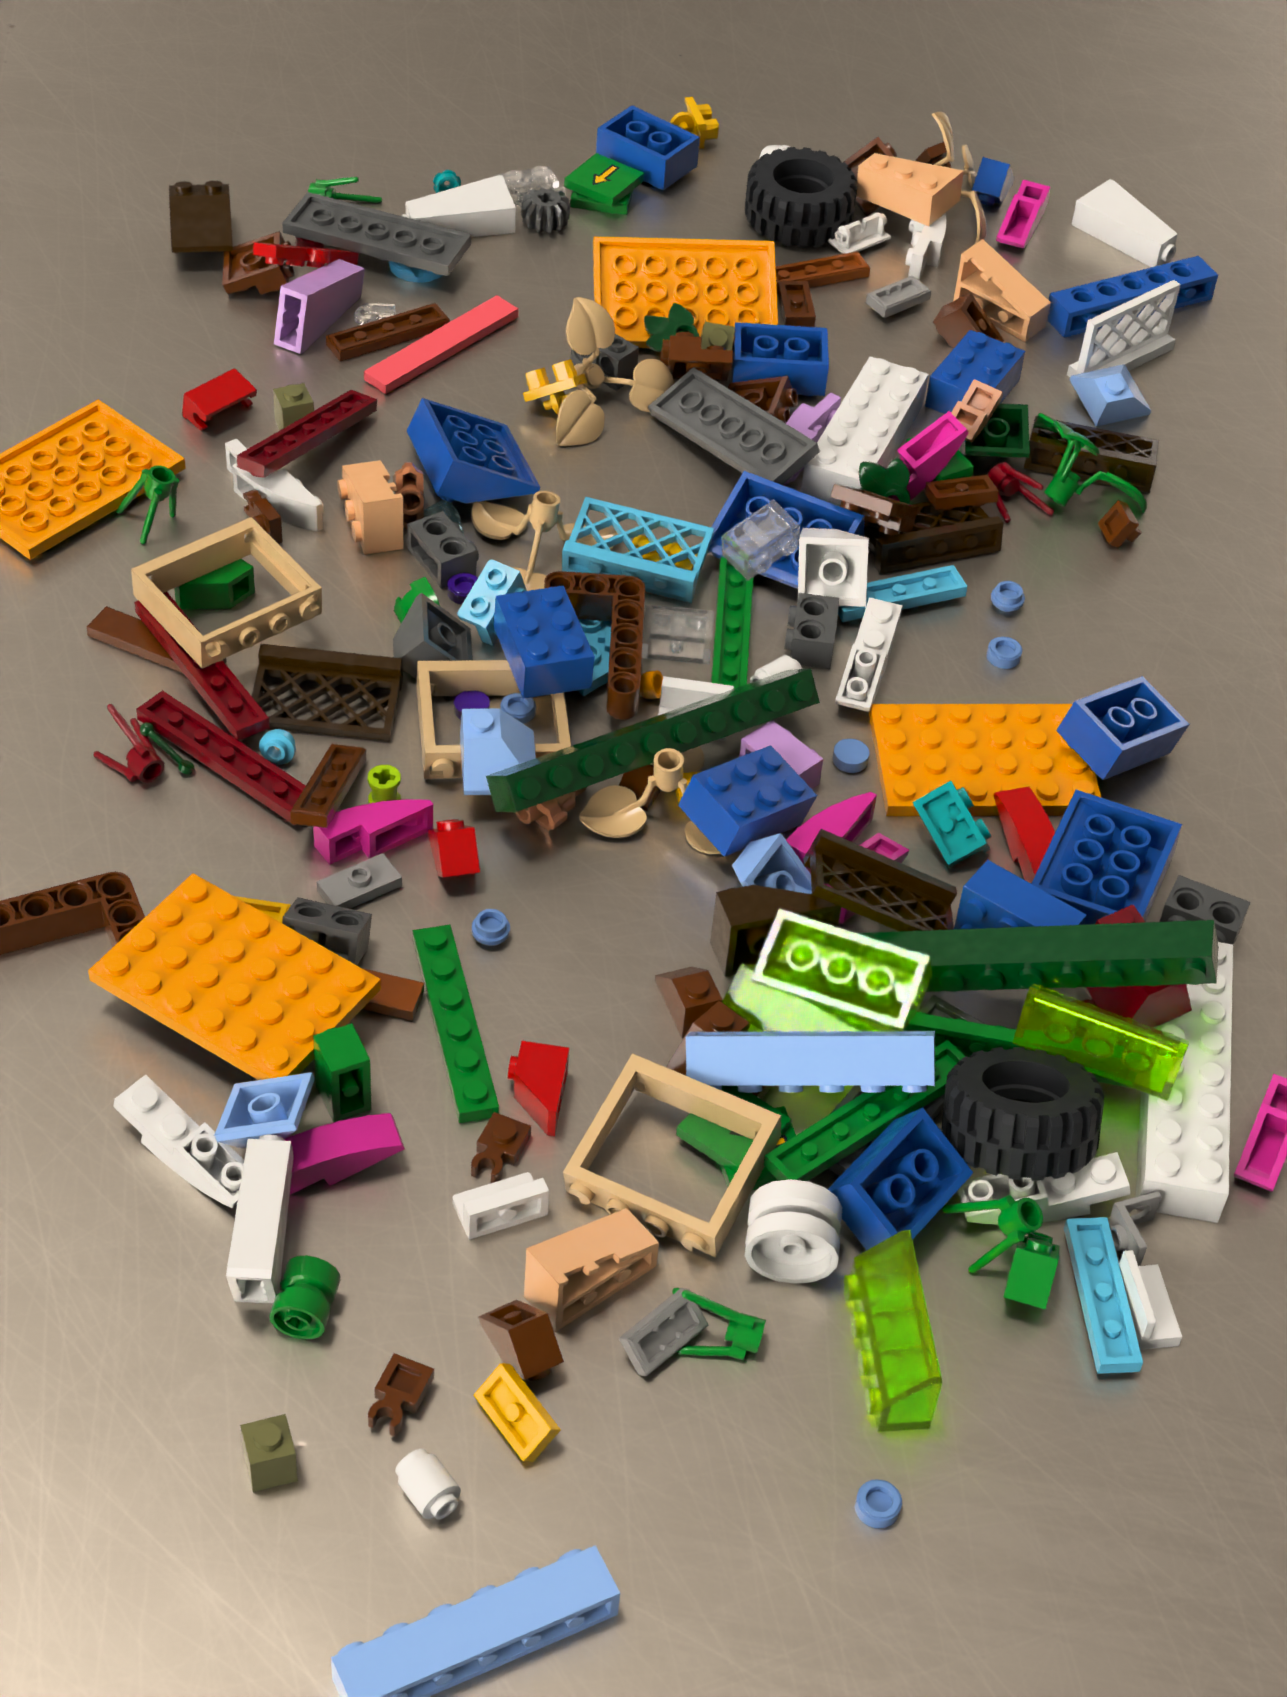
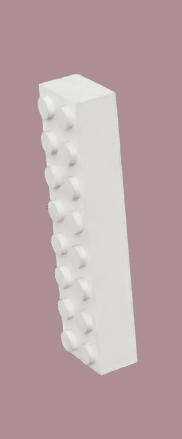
M1218 942L1217 983L1186 984L1192 1011L1143 1032L1136 1197L1159 1191L1162 1198L1156 1211L1157 1213L1218 1223L1229 1195L1233 944ZM1142 1205L1135 1209L1144 1210L1147 1205Z

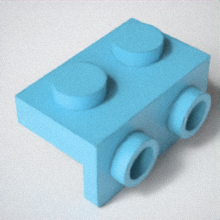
M490 559L457 612L459 619L476 626L482 642L493 647L498 640L494 629L495 596L527 591L520 571Z

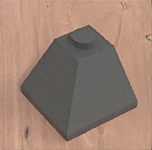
M420 593L416 596L393 638V657L402 658L403 672H407L416 679L417 661L473 660L471 628L423 593Z

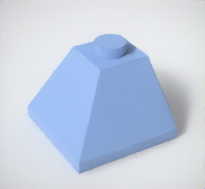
M1125 364L1072 375L1069 379L1096 427L1150 415L1151 413L1149 405Z
M499 708L462 709L460 746L464 795H491L486 779L487 775L536 759L534 731Z
M781 833L749 842L732 864L743 887L758 885L812 894L810 872Z
M313 1073L234 1084L214 1134L217 1142L237 1148H246L248 1139H259L262 1135H277L286 1139L298 1128L315 1080Z

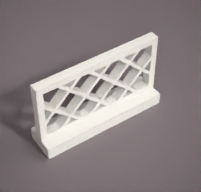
M1172 280L1088 320L1079 361L1069 365L1067 376L1071 377L1072 375L1125 364L1128 371L1173 350L1175 339L1168 335L1181 284ZM1103 326L1101 330L1097 333V329Z

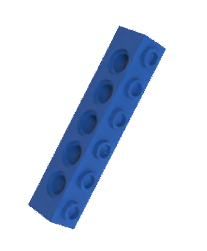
M1198 255L1052 292L1049 295L1051 304L1047 321L1063 338L1085 333L1088 320L1172 280L1181 284L1174 309L1212 299L1218 274Z

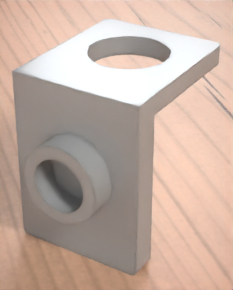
M1159 1191L1114 1203L1108 1221L1115 1250L1120 1251L1121 1254H1123V1251L1133 1250L1138 1266H1141L1147 1245L1136 1224L1154 1219L1162 1198ZM1147 1205L1140 1213L1130 1216L1129 1213L1135 1208Z

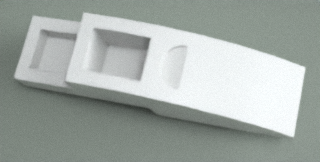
M943 214L930 226L912 219L910 220L909 231L913 232L911 241L913 248H909L905 265L910 266L908 277L913 276L920 280L926 265L938 267L945 237L946 214Z
M238 439L225 443L227 469L233 474L234 492L244 499L243 493L256 489L262 499L266 498L279 513L281 521L316 532L323 529V504L317 496H313L303 486L298 478H294L285 468L265 478L255 477L250 472L237 467V455L249 448H246Z
M869 597L855 644H853L835 704L870 712L890 657L903 605Z
M146 1074L114 1099L113 1107L142 1134L141 1143L188 1183L216 1201L230 1208H233L238 1203L244 1159L229 1145L217 1142L214 1135L215 1131L205 1122L199 1126Z
M1118 1152L1095 1157L1081 1170L1074 1174L1068 1172L1061 1178L1045 1177L1044 1180L1032 1181L1031 1178L1021 1177L1020 1180L1008 1179L1007 1175L998 1174L995 1176L989 1174L967 1180L957 1192L961 1203L997 1200L1007 1195H1011L1015 1201L1022 1198H1031L1041 1208L1043 1222L1090 1214L1091 1204L1130 1195V1184ZM1001 1210L964 1212L967 1222L998 1225V1216Z

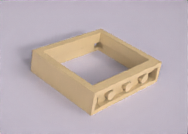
M252 517L131 569L133 595L202 669L322 614V587ZM251 554L292 596L203 636L163 593Z
M507 660L417 661L416 689L424 779L463 778L461 746L435 745L431 696H457L464 691H480L487 696L520 693ZM564 692L550 694L557 743L535 744L536 758L571 746Z
M632 1053L563 1171L566 1192L579 1197L580 1203L590 1204L591 1202L606 1209L609 1214L627 1208L652 1235L657 1237L668 1236L681 1242L691 1252L694 1249H698L716 1257L764 1169V1156L774 1150L781 1137V1115ZM634 1090L753 1140L709 1223L588 1170Z

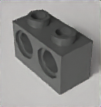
M615 334L612 345L608 348H599L600 354L592 363L599 365L606 377L634 380L633 371L638 364L639 347ZM571 349L570 359L574 366L583 363V358L590 356L580 355ZM603 382V384L615 391L625 386L623 384Z
M443 511L408 523V550L441 589L447 587L449 579L456 574L469 573L476 576V563L479 559L476 545L472 541H468L461 533L458 524L452 522Z
M799 593L797 606H790L787 626H792L794 629L787 628L784 649L791 650L790 657L797 660L800 665L824 669L831 668L839 598Z
M1178 875L1164 905L1159 922L1214 920L1218 942L1233 944L1234 946L1251 902Z
M297 897L284 914L282 924L357 965L368 949L372 914Z

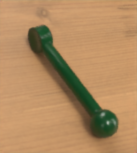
M145 722L140 726L141 734L150 737L179 765V771L184 774L192 773L194 769L193 763L183 760L154 732V726L151 723Z

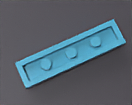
M950 565L868 582L866 606L870 597L903 605V610L965 597L968 586L955 566ZM839 606L838 616L842 622L863 618L866 607Z
M1108 1218L1066 1219L1064 1233L1097 1374L1140 1372L1143 1359Z

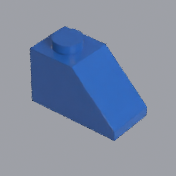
M982 157L972 191H976L980 203L993 206L994 202L998 204L1003 203L1015 179L1010 164Z

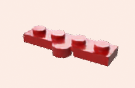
M254 242L253 255L265 257V263L283 265L284 259H286L287 265L304 267L305 261H307L306 266L320 268L325 266V263L329 264L338 259L354 265L358 264L359 253L258 242Z

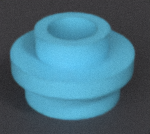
M283 729L268 731L263 735L259 743V749L263 757L275 764L282 765L290 762L296 752L293 736Z

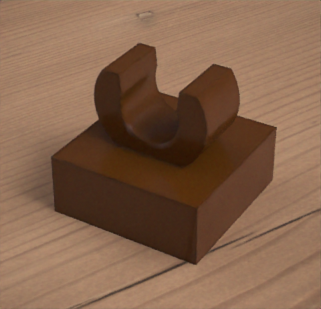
M943 141L925 149L915 161L933 165L939 162L947 154L945 142ZM950 162L944 164L943 167L951 168Z
M1120 500L1098 522L1108 543L1117 548L1125 540L1134 542L1142 533L1141 530L1137 529L1139 523L1129 505Z

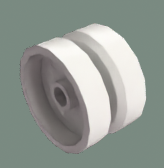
M792 1179L773 1181L759 1187L751 1195L747 1223L749 1227L747 1229L744 1254L749 1266L760 1275L778 1282L808 1283L829 1276L837 1268L839 1259V1232L842 1206L838 1198L825 1187L808 1181Z

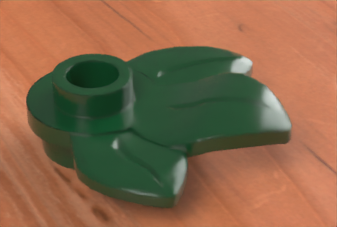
M677 303L671 306L668 318L645 316L644 326L651 336L646 341V345L654 351L661 352L663 340H669L670 335L675 336L679 332H690L695 337H700L697 329L693 326L694 317L688 310Z
M896 457L887 468L873 462L863 461L860 463L859 481L861 488L859 489L885 497L895 495L899 498L900 502L910 504V493L907 489L910 472L900 458Z

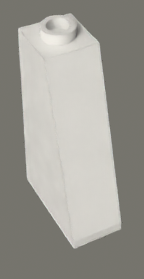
M498 175L407 201L406 214L401 216L469 233L471 237L515 233L516 207L503 175Z
M1107 180L1076 201L1071 224L1074 227L1149 267L1162 265L1165 262L1171 261L1174 257L1178 234L1114 180Z
M262 1135L259 1139L247 1140L226 1273L235 1302L273 1304L276 1294L279 1293L294 1154L291 1141H285L283 1137L277 1135Z

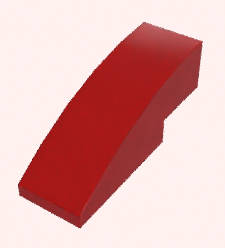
M1029 786L995 792L993 796L1013 862L1019 861L1024 880L1032 883L1052 841L1055 830L1044 808Z

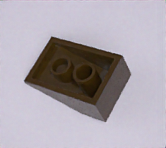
M181 181L175 183V185H169L172 253L233 251L229 184H223L221 181H208L203 185H193L191 182Z
M758 885L734 887L716 892L710 944L724 977L815 959L820 934H837L842 907L812 894Z

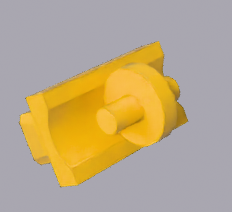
M685 97L684 102L687 106V112L675 114L670 123L699 136V149H704L705 140L718 139L719 123L717 119H712V111L709 104L697 105L693 97Z
M571 359L552 365L557 382L551 384L549 383L545 367L525 373L529 391L523 392L525 402L550 395L549 400L543 401V406L545 410L553 408L558 415L561 404L568 395L563 390L587 383L584 373L577 375Z

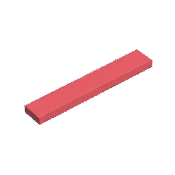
M496 295L364 371V380L384 394H387L518 318L519 308Z

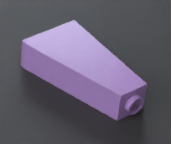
M338 259L282 285L280 288L274 345L298 354L304 353L361 298L365 268Z

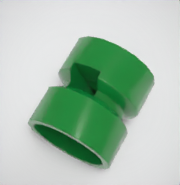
M306 1255L291 1258L285 1266L280 1281L281 1293L276 1294L269 1314L272 1325L283 1334L293 1338L315 1339L320 1337L325 1332L331 1313V1304L335 1300L341 1281L340 1273L336 1267L318 1257Z

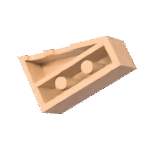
M874 153L858 166L857 197L930 226L960 201L964 171Z
M984 239L961 254L953 301L971 293L994 326L1024 342L1046 327L1051 302Z
M381 460L343 465L342 479L337 480L340 500H346L344 501L347 521L353 520L351 528L354 542H360L364 555L404 549L403 496L401 493L394 494L392 492L397 491L394 482L388 483L390 475Z
M625 1208L526 1248L524 1297L533 1307L548 1313L553 1330L557 1332L657 1266L659 1241Z

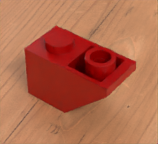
M459 819L437 821V829L428 830L437 875L440 877L480 873L475 827L464 825V820Z

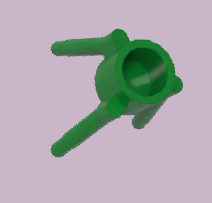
M358 177L331 180L316 179V183H311L308 189L310 193L337 200L370 203L382 202L381 197L336 193V189L331 188V186L357 183L359 181Z
M153 466L149 470L143 469L140 479L117 509V513L122 514L144 486L146 496L151 499V503L142 529L141 544L147 542L159 502L169 497V515L171 517L176 516L177 487L180 480L175 477L174 472L164 466Z
M1007 1195L997 1200L943 1206L942 1210L944 1213L1001 1210L998 1216V1225L1001 1231L1008 1237L970 1265L968 1271L971 1274L976 1273L1014 1244L1023 1241L1026 1234L1041 1228L1043 1223L1042 1210L1033 1199L1022 1198L1015 1201L1011 1195Z
M674 1288V1289L672 1290V1293L674 1294V1293L677 1292L680 1288ZM689 1290L682 1291L683 1298L696 1303L700 1308L729 1320L724 1340L732 1342V1346H683L677 1351L678 1354L730 1356L740 1360H744L746 1351L757 1354L766 1323L765 1319L739 1313Z

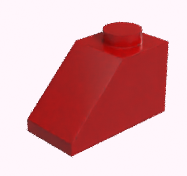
M521 1041L518 1056H511L507 1079L514 1081V1098L546 1135L555 1137L568 1075L570 1048Z

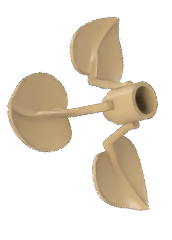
M940 111L932 113L931 116L939 124L947 151L946 157L934 165L943 166L947 162L955 160L954 138L948 116ZM962 145L965 163L963 175L967 174L971 192L961 191L960 197H969L975 208L977 218L976 244L986 237V219L975 190L972 191L976 179V173L973 170V158L968 146Z
M575 297L573 299L572 310L566 326V337L573 351L580 355H590L588 358H583V363L575 365L577 375L584 373L587 383L576 386L578 390L569 393L561 404L556 424L557 445H584L595 441L601 435L605 423L604 412L600 406L594 404L596 396L589 389H596L603 382L632 386L629 394L631 404L640 411L650 412L648 406L675 383L669 368L657 359H645L639 362L633 371L634 380L604 376L602 368L592 362L599 356V348H608L612 345L615 337L614 322L610 314L600 304L582 297Z
M550 491L536 492L533 496L532 504L528 506L526 515L513 508L488 501L474 502L472 521L475 528L482 535L493 539L505 540L511 537L512 534L520 535L527 528L530 520L536 532L528 569L526 571L518 567L512 568L520 571L527 591L544 589V580L547 575L533 573L542 532H549L557 524L560 539L566 541L569 540L575 523L563 525V512L559 511L560 497ZM606 527L598 531L603 540L618 535L614 528ZM591 534L578 539L577 542L589 546L597 544Z
M699 746L682 753L671 748L658 751L654 756V763L650 764L654 766L653 775L648 777V784L640 799L637 800L635 793L629 788L618 785L604 787L594 793L589 799L585 808L579 814L580 821L595 833L607 837L623 838L637 833L644 827L647 821L646 813L640 807L646 804L654 786H658L659 789L666 792L680 788L683 795L687 788V780L683 778V773L699 772L704 766L703 750ZM692 820L686 824L685 836L688 843L694 849L706 854H721Z

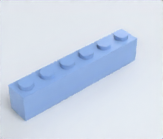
M935 1031L690 1032L686 1036V1076L721 1091L722 1086H738V1092L745 1093L761 1092L762 1086H778L779 1092L786 1093L802 1092L803 1086H819L820 1092L827 1093L843 1092L844 1086H861V1092L868 1093L884 1092L885 1086H902V1091L909 1093L926 1092L927 1085H935Z
M596 1545L583 1551L581 1549H574L563 1554L557 1562L540 1569L538 1567L528 1568L519 1573L514 1580L498 1587L494 1585L485 1586L476 1591L470 1599L455 1605H440L429 1612L427 1617L410 1624L405 1622L395 1624L388 1628L382 1636L366 1643L358 1641L346 1645L337 1655L331 1657L332 1680L340 1697H430L617 1616L620 1591Z

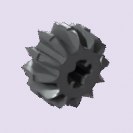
M543 187L540 190L531 189L530 193L523 197L521 207L522 222L527 224L528 229H537L538 233L541 231L551 233V230L561 231L562 227L568 224L570 217L569 198L565 197L562 191L555 192L553 188L549 190Z

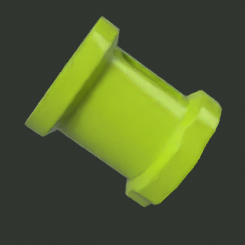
M378 765L369 771L368 784L372 791L368 795V804L401 800V795L397 792V787L401 783V774L398 769L390 765Z

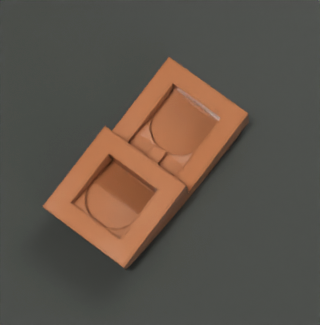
M975 379L962 401H958L951 412L968 430L969 434L965 440L971 443L985 427L1003 398L1002 391Z

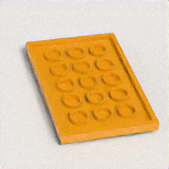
M593 237L594 301L605 308L612 317L615 334L639 348H650L646 345V341L651 336L645 329L644 317L657 316L668 318L670 308L674 303L681 305L694 317L693 326L697 329L699 336H701L704 322L733 327L735 322L778 325L774 241Z
M98 399L0 453V538L31 560L118 509L121 502L140 479L143 469L149 470L153 466H164L176 475L186 469L185 458ZM144 486L135 498L145 493Z
M872 704L869 719L886 816H920L912 802L949 781H952L956 790L964 787L974 805L968 809L971 816H999L993 794L999 791L1028 786L1036 795L1048 816H1063L1075 790L1101 797L1096 774L1056 731L1072 704Z
M194 873L88 970L91 982L257 1080L300 1074L314 1059L313 1035L323 1033L330 1028L347 1025L381 990L380 978Z

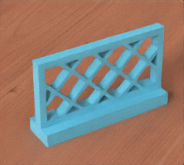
M585 497L569 540L565 541L562 549V571L633 576L643 581L645 592L692 603L696 584L714 535V528ZM589 510L602 512L607 518L592 524L588 518ZM631 519L635 520L639 526L624 531L619 522ZM612 525L618 535L603 540L598 531ZM663 527L667 528L671 534L657 540L651 530ZM644 533L650 543L636 548L630 539ZM590 534L597 542V544L592 546L577 543L578 539ZM689 535L704 537L702 543L693 547H689L683 539ZM677 541L683 551L668 556L663 546ZM624 542L629 552L624 554L613 552L610 550V547ZM656 550L662 560L654 562L643 559L642 555ZM688 558L694 567L690 571L678 568L674 563Z

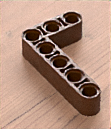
M566 571L549 573L544 580V588L564 586L578 619L611 621L606 709L609 715L616 719L626 720L633 718L638 712L641 683L645 585L643 581L637 577Z
M108 872L1 900L0 955L103 927L106 929L113 948L145 918L130 878L121 872Z

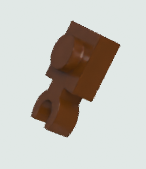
M256 489L243 493L244 499L248 502V505L244 506L247 516L252 517L278 544L283 543L282 521L279 513L266 498L262 499Z
M494 1112L477 1140L476 1152L478 1154L471 1161V1176L476 1178L482 1168H491V1183L500 1181L503 1174V1162L512 1166L515 1165L531 1136V1125Z
M394 1353L374 1388L375 1398L379 1399V1401L375 1402L368 1411V1426L374 1428L380 1417L388 1416L392 1418L389 1425V1435L396 1436L402 1429L403 1409L416 1414L434 1380V1368Z

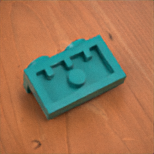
M949 781L912 802L949 867L956 865L981 850L984 853L991 850L986 840L992 836L982 818L974 821L968 809L974 805L964 787L956 790L952 781Z

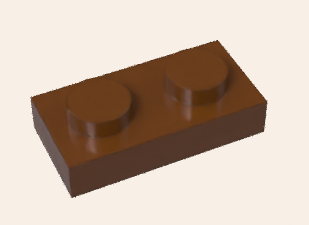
M778 281L777 293L784 325L815 327L816 315L808 281Z
M988 475L926 482L925 494L935 510H952L954 507L970 505L978 507L986 503L998 501V489Z

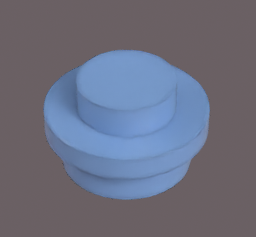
M1000 582L991 593L992 604L1002 611H1016L1024 605L1025 596L1023 589L1015 582Z
M483 910L472 922V935L482 944L497 945L509 937L510 923L499 910Z

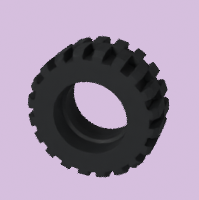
M788 147L786 150H773L771 154L766 153L761 156L748 172L745 215L752 228H755L756 232L761 236L766 235L770 241H779L785 246L798 245V248H807L809 245L819 247L826 242L830 244L828 239L835 238V232L838 231L840 226L853 223L858 188L857 179L845 162L841 163L840 158L834 155L829 156L825 151L819 150L817 152L805 147L803 149Z
M999 1047L992 1048L989 1052L981 1050L974 1052L970 1057L965 1056L949 1071L945 1085L941 1129L960 1156L965 1159L968 1165L975 1169L980 1167L985 1169L988 1174L995 1176L998 1174L1007 1175L1008 1179L1020 1180L1021 1177L1031 1178L1032 1181L1044 1180L1045 1177L1057 1179L1064 1177L1068 1172L1074 1174L1081 1170L1096 1155L1099 1147L1104 1092L1098 1080L1091 1072H1087L1085 1067L1078 1062H1069L1068 1058L1062 1055L1047 1054V1051L1039 1049L1035 1051L1025 1050L1024 1047H1013V1049L1005 1050Z

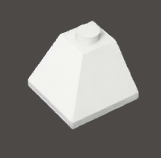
M803 528L799 539L798 594L806 593L839 598V606L866 607L869 538L838 529Z

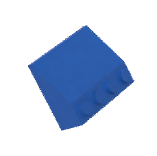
M425 398L421 399L406 431L438 497L448 502L457 500L463 503H473L535 494L540 490L539 483L506 424Z
M743 471L711 528H714V535L707 554L719 559L722 556L732 564L745 569L748 567L753 569L755 573L798 589L799 539L802 529H838L865 537L864 516ZM739 556L748 557V558L754 560V562H752V561H750V560H747V559H744V558L739 557Z
M1075 790L1031 884L1085 913L1087 916L1084 925L1095 924L1097 920L1130 905L1135 906L1146 922L1174 856L1182 824Z

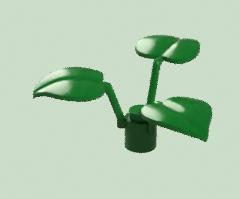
M1039 413L1037 415L1033 428L1055 432L1068 441L1058 471L1043 492L1047 497L1065 507L1074 493L1080 496L1089 485L1097 480H1103L1134 499L1140 506L1142 513L1146 511L1147 502L1142 493L1126 480L1109 472L1098 471L1079 485L1080 477L1072 472L1071 468L1081 448L1083 447L1096 456L1100 453L1099 449L1089 439L1078 432H1074L1067 425L1045 414Z

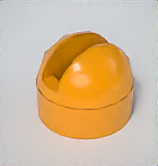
M647 671L641 674L640 696L642 698L660 699L663 675L660 671Z

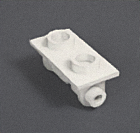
M876 212L871 216L863 218L862 223L855 221L848 225L840 226L838 231L835 232V238L828 239V242L843 254L859 252L891 239V236L884 231L887 218L885 214Z

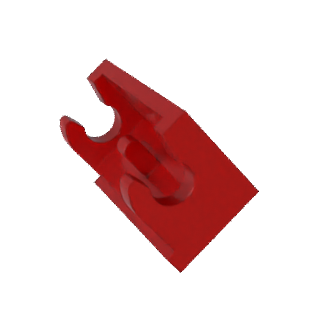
M233 368L184 393L182 416L188 419L196 428L203 431L208 428L205 422L211 420V416L238 402L245 407L253 405V402L248 397H255L257 389L236 368Z

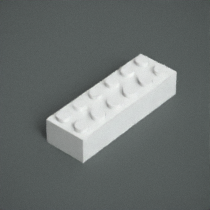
M870 356L818 440L817 444L820 452L804 466L801 492L840 505L841 500L830 497L833 486L837 484L861 488L859 481V466L861 462H873L887 468L924 404L929 374L912 367H904L888 362L885 359Z

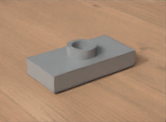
M910 276L868 293L865 303L886 318L930 300L931 290L915 277Z
M384 853L317 881V891L327 904L348 909L402 886V876Z
M680 1288L619 1337L638 1375L648 1376L709 1326L699 1306L682 1297V1291H690V1289Z

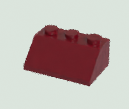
M1130 905L1097 920L1095 924L1142 923L1145 921L1135 906ZM1186 984L1084 987L1119 1043L1192 1011Z

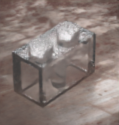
M773 499L721 536L722 555L747 580H750L757 574L765 573L772 563L782 556L792 554L797 549L800 539V525Z
M645 605L642 658L710 664L714 611Z

